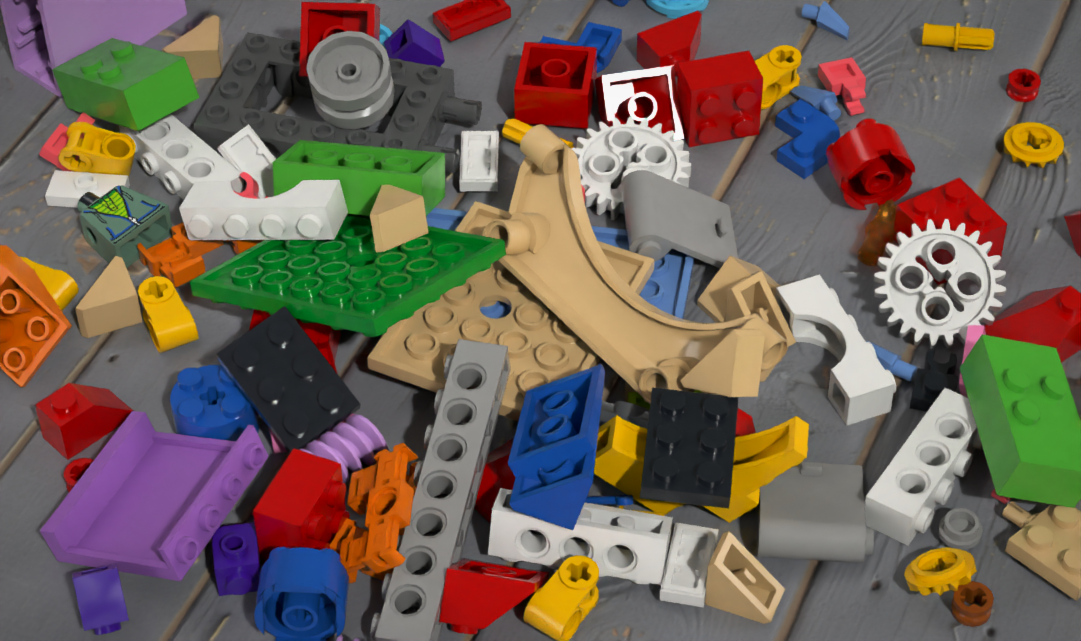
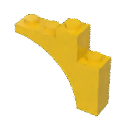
M618 415L614 416L599 427L594 474L625 494L633 495V499L654 512H662L666 515L678 506L685 505V503L640 498L648 429L628 422ZM795 416L773 428L750 435L735 437L729 509L711 506L703 507L728 523L752 511L759 505L761 486L769 484L774 478L791 467L799 465L807 458L809 424Z

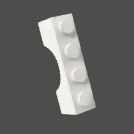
M303 180L282 194L259 199L246 198L236 194L231 181H199L193 184L179 207L189 240H334L348 213L340 180Z
M820 274L776 287L775 299L795 341L821 346L838 359L839 363L831 369L828 399L846 426L891 412L893 393L896 392L894 376L881 365L873 345L870 342H866L861 336L855 319L852 315L846 314L839 303L835 290L828 288Z

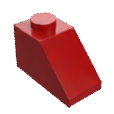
M697 10L637 33V62L644 69L674 66L675 77H678V63L695 59L701 40L702 14Z
M74 383L66 384L35 404L43 438L67 460L121 426L133 411L109 389Z

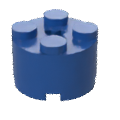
M222 365L185 368L178 374L177 382L170 395L176 434L237 441L248 425H254L257 433L259 432L258 415H256V409Z
M277 547L270 552L269 559L264 563L260 571L254 612L256 626L263 635L266 630L276 637L275 641H327V638L337 633L338 637L342 633L346 620L349 576L345 567L340 562V555L336 551L327 548L317 550L304 547L290 549Z

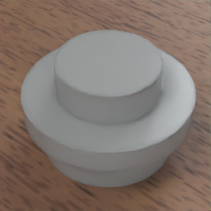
M965 508L950 510L940 520L938 527L940 539L949 547L961 550L975 547L980 542L983 532L977 515Z

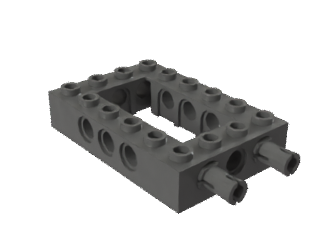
M247 32L195 121L194 130L200 139L220 155L221 153L217 148L249 124L276 159L299 140L445 153V171L455 173L459 164V149L435 146L447 119L477 125L481 116L482 104L481 101L455 97L453 69L389 58L395 95L393 105L387 112L392 117L384 134L362 129H343L329 123L260 111L261 107H266L267 97L274 85H276L278 93L285 97L293 98L294 96L313 99L309 78L299 76V41Z

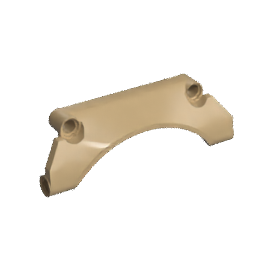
M543 124L536 125L528 130L520 143V150L526 157L519 168L508 211L512 217L510 220L494 219L488 222L483 231V236L504 240L506 255L500 258L499 261L649 404L651 403L652 387L694 392V389L685 388L680 380L733 329H761L765 340L760 382H764L774 367L785 356L789 346L788 341L757 313L723 323H699L666 313L648 303L634 292L609 263L593 232L584 203L579 162L575 152ZM701 391L702 393L713 394V393Z

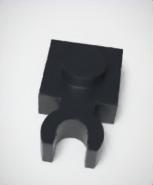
M930 349L927 352L924 369L918 368L910 409L927 412L944 388L956 392L959 377L954 375L957 363L956 354L951 353L947 363H938L934 360L935 350Z

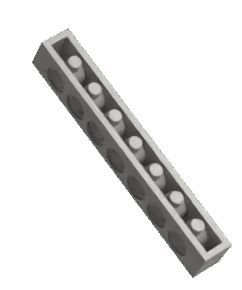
M458 339L454 355L448 354L446 358L444 378L447 381L444 390L438 389L434 403V413L437 414L434 425L429 424L427 426L424 438V449L427 450L424 461L419 460L415 468L414 486H417L413 498L410 525L405 527L403 535H398L396 550L406 559L402 565L394 567L392 574L387 573L385 575L382 586V599L385 602L382 613L376 612L372 620L370 635L373 640L439 641L444 624L439 622L446 571L448 567L461 560L511 370L508 346ZM469 387H477L475 389L467 390V388ZM459 422H468L464 425H455ZM449 458H458V459L455 460V461H450V462L445 461L446 459H449ZM440 494H448V496L445 498H434L435 496ZM430 531L439 532L434 536H424L425 533ZM419 569L429 570L427 573L423 575L413 574L415 571ZM408 608L419 609L417 612L413 614H402V612Z

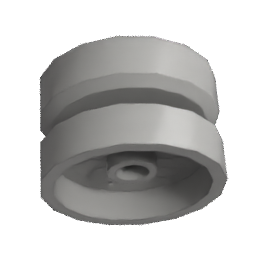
M345 31L336 33L319 42L310 53L306 70L316 111L326 122L338 128L355 130L371 126L387 114L393 105L395 89L387 50L376 38L363 32Z

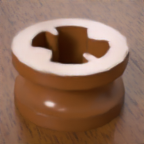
M971 581L968 584L959 585L958 590L954 591L951 605L953 617L965 626L975 627L985 624L991 616L994 600L992 591L980 582ZM976 601V602L980 603V606H978L977 604H972V603H974V602Z

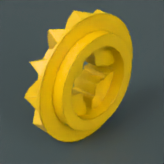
M1020 123L1009 128L1004 135V153L1012 155L1013 162H1025L1026 167L1030 164H1036L1043 169L1046 163L1056 164L1058 157L1063 154L1064 141L1062 136L1055 129L1041 123Z
M945 547L933 549L919 555L906 567L904 576L910 591H920L923 596L933 592L941 596L945 591H957L959 585L970 583L971 576L977 570L971 553L961 549Z

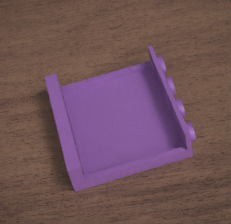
M132 411L40 532L59 562L96 568L117 563L118 571L181 581L269 456L254 425H248L237 441L156 432L145 412Z

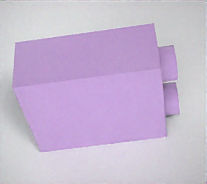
M0 0L14 69L60 98H63L52 69L111 38L125 42L129 41L141 46L187 15L185 0Z

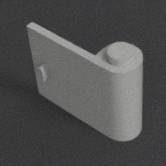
M637 170L623 178L621 192L629 251L655 259L654 262L662 259L671 249H675L718 268L722 267L730 255L738 258L729 205L650 171Z
M801 462L799 465L791 467L774 478L769 484L760 487L757 557L864 563L865 555H873L874 529L866 528L862 466Z

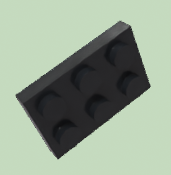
M285 306L216 354L217 360L289 454L293 448L298 450L304 449L308 443L317 440L322 434L328 432L360 409L361 404Z
M652 387L640 491L641 499L729 509L738 397Z

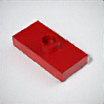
M464 0L433 12V23L450 41L511 18V7L504 0Z

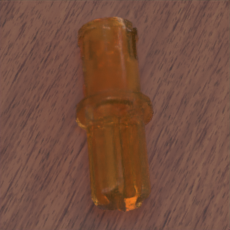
M887 200L885 204L880 205L874 220L870 221L865 227L866 237L857 252L859 254L858 259L865 265L876 266L879 257H882L887 243L891 244L895 239L894 221L897 205H895L893 200Z

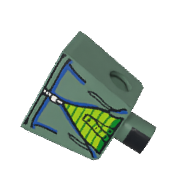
M123 185L115 186L101 197L92 192H87L79 199L77 207L79 212H81L80 220L84 238L108 263L115 256L123 258L126 268H128L140 259L138 244L140 242L148 249L172 235L169 205Z

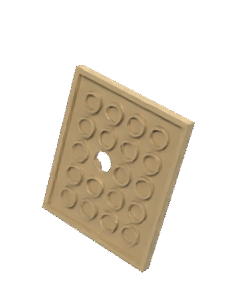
M475 201L455 231L483 236L484 228L488 222L494 219L510 220L512 215L507 211ZM598 241L607 260L618 275L634 292L640 295L654 271L655 259ZM499 260L492 263L489 269L480 271L466 279L465 284L454 287L442 294L439 300L421 307L414 312L412 317L400 320L389 327L367 357L368 369L437 393L438 389L444 390L447 381L444 378L446 358L448 354L454 355L458 339L508 346L511 370L499 415L519 421L526 391L597 366L601 360L598 354ZM497 301H502L510 306V313L505 317L497 319L486 317L480 311L482 306L489 307L496 304ZM469 387L467 388V390L475 389L477 387Z

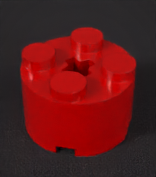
M872 118L860 121L854 129L845 133L826 149L830 171L846 203L855 209L867 210L865 205L877 203L879 208L891 205L903 197L913 183L911 176L913 172L915 173V166L898 133L891 126L877 123Z

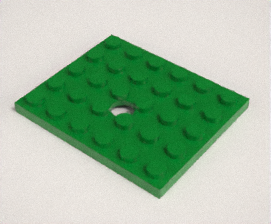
M347 214L334 240H264L190 281L193 296L210 299L213 303L238 305L244 310L256 309L269 312L270 315H273L285 306L294 318L300 319L303 323L315 322L329 325L335 330L347 329L361 332L366 337H376L386 333L389 327L400 320L412 317L415 311L426 304L439 300L441 295L450 289L465 284L466 279L480 271L489 269L492 263L506 255L505 242L502 239L428 226V234L387 251L376 252L370 216Z

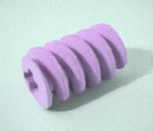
M358 414L348 417L346 423L336 425L332 432L328 431L322 434L319 441L314 440L308 443L306 449H300L301 451L341 463L343 483L349 481L347 469L351 473L362 470L361 461L367 466H372L376 462L374 452L377 454L384 449L389 451L383 435L376 426L367 418Z

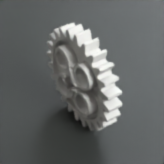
M629 116L626 124H621L617 117L613 118V126L608 127L601 121L599 122V132L588 128L586 130V139L578 137L577 148H571L579 162L581 184L585 189V207L597 204L596 214L601 215L606 210L611 211V220H615L619 213L624 214L621 182L627 174L637 170L650 171L685 187H689L691 163H689V151H683V140L674 141L673 130L662 134L661 123L650 128L648 127V119L644 118L640 125L634 123L632 116Z
M929 219L926 231L923 232L914 223L911 226L912 237L909 238L902 232L897 233V241L900 246L897 247L887 243L885 251L891 258L879 257L877 265L884 269L885 272L875 273L874 281L884 284V286L875 289L874 297L886 298L879 305L878 310L880 313L892 312L887 321L889 327L899 322L902 324L899 337L906 336L910 331L915 333L914 345L916 346L923 337L929 338V346L933 350L938 339L944 340L947 349H951L953 337H958L965 345L968 325H981L980 321L992 325L995 318L988 310L1000 311L1003 305L994 298L1003 296L1006 292V287L995 284V282L1003 280L1006 272L1003 270L993 269L1000 263L1001 257L1000 255L988 257L987 254L991 249L992 243L990 241L979 245L977 243L980 234L978 230L969 237L964 235L965 223H961L956 231L950 230L949 219L944 220L941 229H936L932 219ZM938 249L947 250L952 254L953 261L948 264H939L932 258V253ZM921 257L926 262L929 271L917 263L915 258ZM906 273H913L920 277L922 284L915 289H909L902 285L900 278ZM933 277L939 282L944 279L947 280L946 289L944 290L942 287L933 289ZM969 279L977 284L979 291L974 295H965L960 292L957 284L962 280ZM950 297L963 306L964 310L962 312L956 310ZM936 303L945 307L947 316L941 320L932 319L926 313L927 306Z

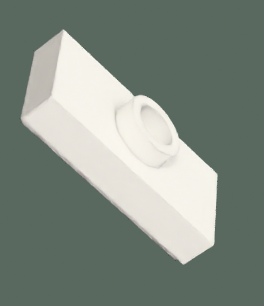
M248 124L217 149L241 173H248L257 181L259 198L274 196L273 162L276 158Z
M462 131L460 192L498 191L499 131Z
M55 170L45 195L48 206L78 208L79 199L85 193L92 192L101 197L115 186L123 185L129 188L128 175Z
M675 523L660 589L661 601L704 608L707 568L717 546L719 529Z

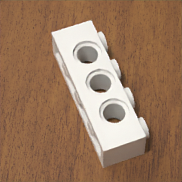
M172 114L163 117L140 131L119 125L120 133H124L134 140L136 145L134 158L142 164L145 171L150 175L154 174L158 177L170 193H176L183 200L193 184L199 181H231L232 187L237 193L245 190L244 179L240 176L241 172Z
M947 388L943 389L866 495V526L908 546L918 531L921 533L926 532L932 522L936 505L938 503L944 505L953 490V481L957 475L964 477L971 465L975 449H983L967 397Z
M500 488L492 508L488 555L501 557L510 562L526 561L543 564L551 569H558L569 557L576 555L586 556L596 562L599 568V577L612 576L624 578L637 584H662L668 558L673 517L584 503L574 529L570 530L514 511L509 504L512 490ZM530 530H537L543 535H537ZM573 537L581 538L586 542H579L575 540ZM616 545H624L630 550L621 549Z

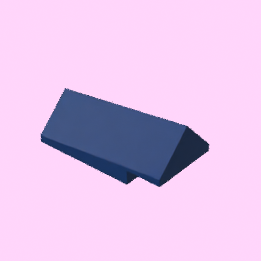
M602 364L526 391L508 460V466L516 477L509 502L514 511L570 530L574 529L593 483L605 369Z

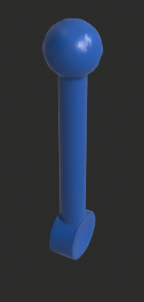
M633 495L590 496L586 498L585 503L619 506L632 505Z

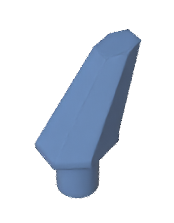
M824 1L820 7L804 4L802 17L817 20V27L848 40L849 26L827 2Z
M802 85L794 87L790 91L791 95L796 99H803L833 120L838 119L841 115V110L836 105L838 100L834 92Z
M867 340V342L873 345L877 359L885 370L888 369L893 375L911 382L917 371L916 366L900 360V355Z

